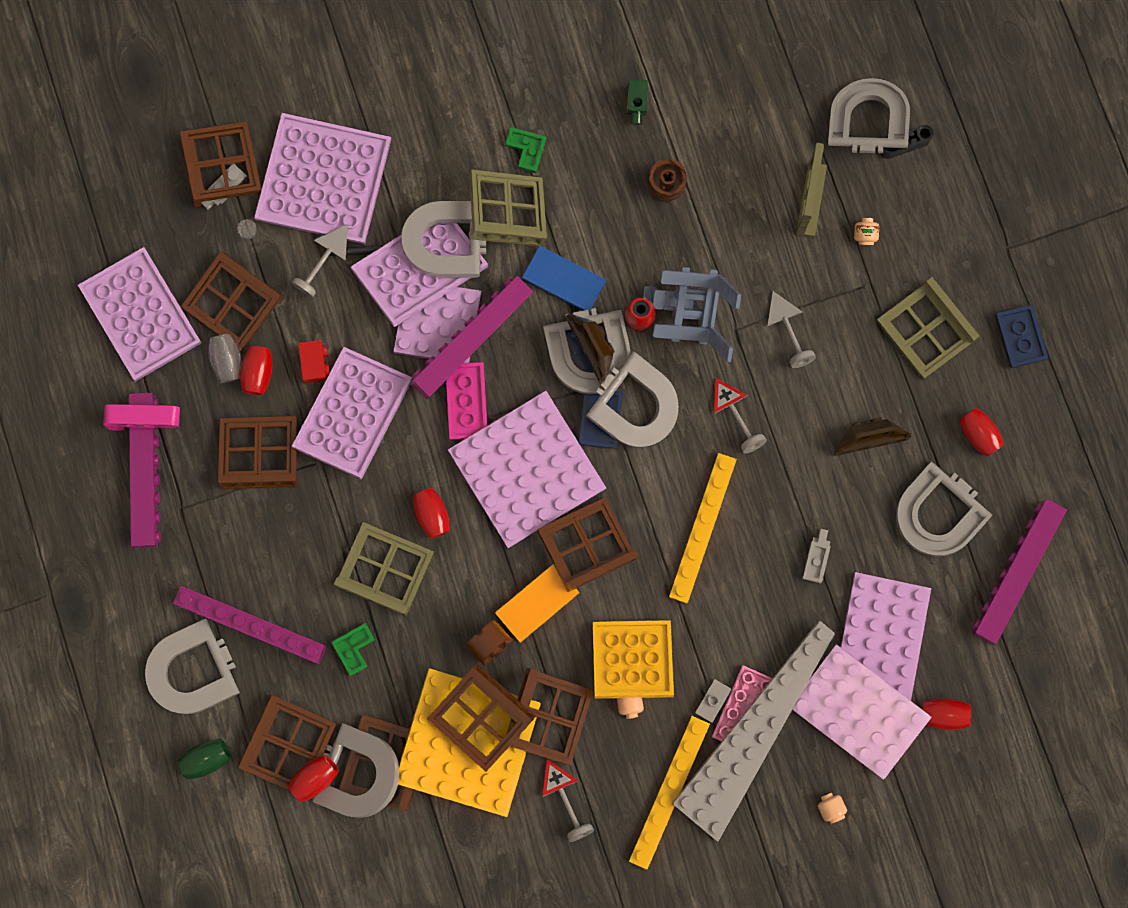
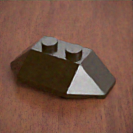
M573 314L566 315V321L600 384L605 383L615 351L611 343L606 342L604 329L602 326L598 327L595 321Z
M881 417L871 419L870 423L863 424V421L856 422L845 433L834 451V456L908 441L911 438V433L888 419L882 420Z

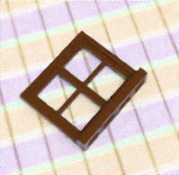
M247 122L180 131V141L194 208L201 207V202L261 193V185ZM239 134L244 155L223 158L219 137ZM215 138L219 159L198 162L194 141ZM246 163L250 183L229 187L225 165ZM221 166L225 187L204 190L200 169Z
M220 251L181 307L222 338L229 337L226 340L243 352L276 304H281L285 297L227 254ZM222 268L241 281L230 298H227L210 285ZM247 286L266 299L255 317L235 304ZM207 288L226 301L215 319L196 306V303ZM232 307L252 320L240 337L220 324Z
M297 416L220 418L218 484L220 489L298 487L297 450L292 448L297 437ZM255 428V447L230 448V429ZM262 428H287V446L262 447ZM287 451V470L261 471L262 452ZM254 452V471L229 472V453Z
M606 497L537 529V533L567 592L631 563L639 557L636 549L632 550ZM601 511L610 530L589 540L579 521ZM573 525L581 544L560 553L551 534ZM613 534L621 553L600 562L591 543ZM584 547L593 566L571 576L562 557Z
M476 663L427 719L487 772L536 716ZM472 683L492 700L479 716L459 699ZM455 702L475 719L462 734L442 717ZM497 705L517 722L504 738L484 721ZM480 724L500 741L487 757L467 740Z
M532 668L526 669L517 700L536 717L547 721L539 745L519 739V735L510 747L571 766L594 690L540 673ZM537 682L556 688L549 713L529 707ZM561 690L580 696L573 721L553 715ZM512 718L507 733L517 724ZM551 722L571 728L563 753L543 747Z
M271 695L238 768L289 790L288 785L291 780L278 775L288 751L290 750L308 758V762L322 756L336 723ZM279 709L299 718L289 742L268 733ZM303 720L323 728L312 752L292 744ZM265 740L285 748L275 772L254 764Z
M362 715L358 727L359 730L368 733L369 727L390 733L387 742L389 746H391L394 735L407 738L410 731L409 728L366 715ZM351 750L339 790L359 796L369 791V789L352 785L359 759L371 763L373 761L368 756ZM401 785L398 798L393 797L388 806L407 811L414 789Z

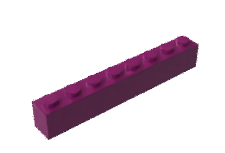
M518 276L514 280L509 278L502 285L505 289L501 293L497 290L490 297L492 302L488 306L484 303L477 310L479 315L475 319L471 316L464 323L466 328L462 332L458 329L451 336L453 341L449 345L445 342L438 350L440 354L436 358L431 356L425 363L427 367L423 371L418 369L412 376L414 380L410 384L426 400L533 293Z
M153 393L129 394V405L159 406L158 398ZM129 427L131 547L134 549L158 548V543L161 542V533L158 531L161 515L160 512H157V504H160V493H157V485H160V475L157 474L160 458L159 455H156V447H159V436H156V429L159 428Z
M1045 499L1042 503L1038 502L1034 509V512H1036L1034 518H1030L1025 526L1027 529L1025 535H1021L1016 543L1018 545L1016 552L1013 551L1007 560L1010 562L1007 569L1003 568L998 577L1001 579L998 586L994 585L990 592L992 596L990 601H986L981 609V612H983L981 618H977L972 626V629H974L973 636L991 646L997 644L1067 509L1048 499Z
M180 586L173 602L174 605L317 665H320L327 648L321 643L183 586Z

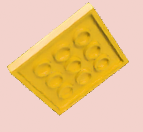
M671 621L593 622L595 699L674 697Z

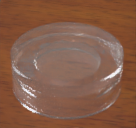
M246 219L238 224L237 230L243 239H252L256 235L257 227L253 221Z

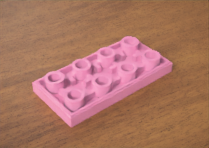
M742 665L712 738L719 741L725 738L770 682L771 677Z

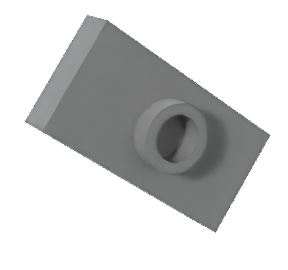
M714 679L695 714L713 723L731 688Z

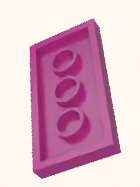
M483 362L463 363L446 380L450 441L465 440L487 427Z

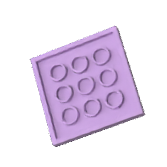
M456 287L398 324L394 354L429 359L431 356L436 358L440 354L439 348L445 342L449 345L453 341L451 336L458 329L462 332L466 328L464 323L471 316L474 319L477 317L481 291ZM470 357L464 363H469Z

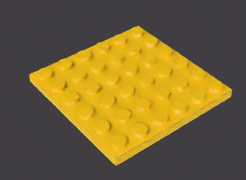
M429 668L399 763L398 785L507 817L526 751L509 746L489 770L485 772L427 719L462 680V678ZM473 683L459 697L478 716L492 701ZM531 700L529 707L539 710L541 703ZM456 702L442 716L461 734L475 720ZM497 705L484 721L503 738L506 736L511 717ZM537 717L521 733L519 739L530 742ZM481 724L467 738L486 757L500 742Z

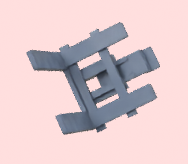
M682 267L681 271L662 270L660 282L662 284L679 285V287L676 286L675 291L658 290L652 286L644 287L643 298L650 300L655 309L672 311V317L674 318L673 325L654 324L653 337L668 338L672 342H679L680 340L699 341V344H707L709 342L726 362H731L733 347L714 328L719 294L735 309H739L741 293L721 274H717L718 270L710 269L709 274L690 272L689 267ZM688 286L706 287L707 289L690 288ZM694 300L705 301L704 308L693 307ZM683 318L702 320L701 327L682 326Z

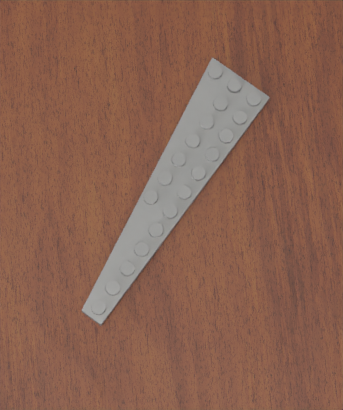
M821 621L815 624L672 802L676 808L717 842L720 840L835 634Z

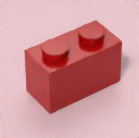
M322 340L299 343L304 383L325 382L327 375L330 374L329 364L325 363V357H328L327 345L323 346Z

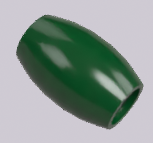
M222 739L209 740L186 751L178 759V765L186 779H195L217 771L230 760L231 755L226 743Z

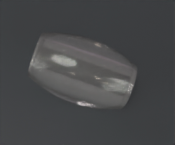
M231 334L211 337L208 349L209 359L219 383L239 380L242 364L240 352Z

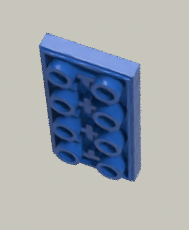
M539 246L522 277V280L582 311L588 310L589 313L606 283V279L542 246Z

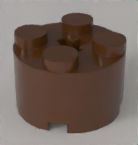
M674 159L656 162L650 170L648 188L651 194L658 200L668 203L679 198L684 192L687 181L684 166Z
M495 620L482 628V631L475 635L466 645L484 667L493 660L492 657L497 658L504 652L503 647L506 648L513 642V639Z

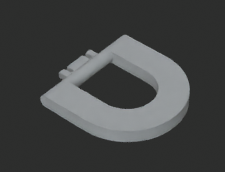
M862 79L847 85L837 94L832 103L828 146L852 147V153H857L858 147H860V153H875V148H878V153H883V147L908 148L910 106L906 95L896 85L882 79ZM867 100L883 103L890 112L888 138L849 137L850 119L854 107Z
M471 201L431 202L419 207L408 217L402 230V248L405 257L416 270L437 278H477L480 276V254H486V248L480 247H486V241L470 239V255L465 256L435 255L430 253L422 243L424 232L435 224L470 223L471 230Z
M596 308L591 309L592 315H589L588 310L574 312L573 315L595 321L597 324L603 323L607 342L611 343L615 351L608 372L614 376L610 372L612 367L619 371L630 356V345L622 311L617 310L597 315ZM567 321L543 326L551 365L557 378L566 387L578 393L597 394L595 392L597 388L604 391L599 386L600 383L594 372L581 371L573 364L565 331L571 330Z
M632 351L619 371L612 367L610 372L614 376L608 373L605 383L599 385L604 391L600 388L596 389L595 392L600 397L586 417L618 442L632 447H645L658 443L670 433L678 416V398L671 382L641 356ZM627 375L651 392L655 398V416L645 426L638 427L630 424L606 405Z
M932 461L900 497L896 509V522L902 538L910 547L924 555L940 557L953 554L962 549L991 518L992 514L974 499L978 494L975 490L971 494L968 493L972 489L971 486L961 478L955 482V479L958 477L956 473L950 478ZM941 482L962 500L970 510L949 533L933 535L925 531L920 525L918 509L926 497Z
M207 619L167 636L154 647L149 655L145 669L146 684L156 702L167 710L180 714H194L240 693L230 672L236 666L234 662L227 665L233 659L227 646L220 648L221 645L225 644L224 639L216 641ZM206 642L222 678L190 693H182L175 690L168 680V667L171 661L176 656Z
M342 723L333 747L327 745L325 748L330 753L324 752L323 755H327L335 764L338 762L343 747L368 756L376 768L375 782L368 792L359 796L351 795L329 785L322 793L312 798V802L345 816L354 818L369 817L380 812L393 798L399 782L398 760L393 749L384 740Z

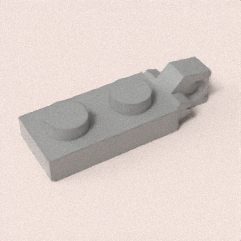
M232 164L226 170L229 187L241 185L248 178L235 164ZM223 175L208 190L224 188ZM227 198L201 203L209 210L214 204L217 206L220 203L223 204Z
M821 529L819 530L818 538L813 537L802 579L819 584L822 583L831 547L830 541H826L828 530Z

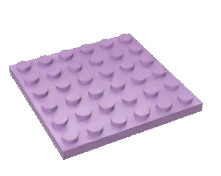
M282 113L255 220L320 235H326L348 224L347 241L365 244L391 137Z
M547 391L448 449V452L507 548H510L536 532L537 529L551 523L606 489V486Z

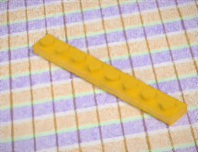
M718 453L669 595L671 599L685 604L688 603L737 460L735 458Z
M691 716L629 862L648 869L674 809L672 802L683 788L708 730L709 723Z

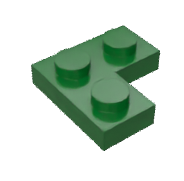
M513 127L510 128L506 147L523 151L518 169L537 173L547 137Z
M364 623L331 643L349 675L353 676L368 667L359 650L376 640L367 624Z

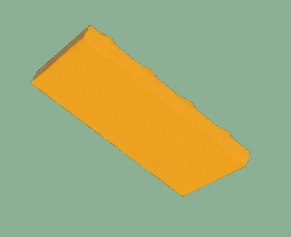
M553 564L495 612V614L521 643L580 592L577 589L567 592Z

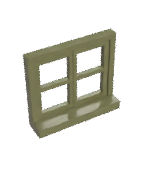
M816 143L808 163L796 235L814 238L816 234L827 165L821 164L824 148L822 143Z
M471 170L469 172L472 229L469 231V239L541 246L547 239L543 178ZM480 182L503 184L504 201L481 199ZM510 185L532 188L534 205L511 202ZM482 204L504 207L505 224L483 222ZM512 208L534 210L535 227L513 225Z
M933 277L876 320L922 380L979 337V334ZM924 296L929 299L941 314L927 326L921 322L910 308ZM905 310L921 328L919 332L906 341L891 323L893 319ZM944 321L949 324L961 339L946 351L930 333L931 330ZM925 335L941 353V355L926 366L910 347Z
M363 522L334 585L407 616L434 551ZM368 535L391 545L383 564L360 555ZM398 548L421 557L413 577L390 568ZM358 559L381 568L373 588L350 579ZM388 571L411 581L403 600L379 591Z

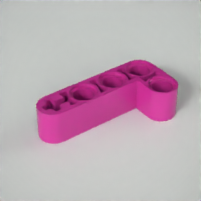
M104 405L103 425L107 429L115 431L124 430L125 427L178 428L180 407Z

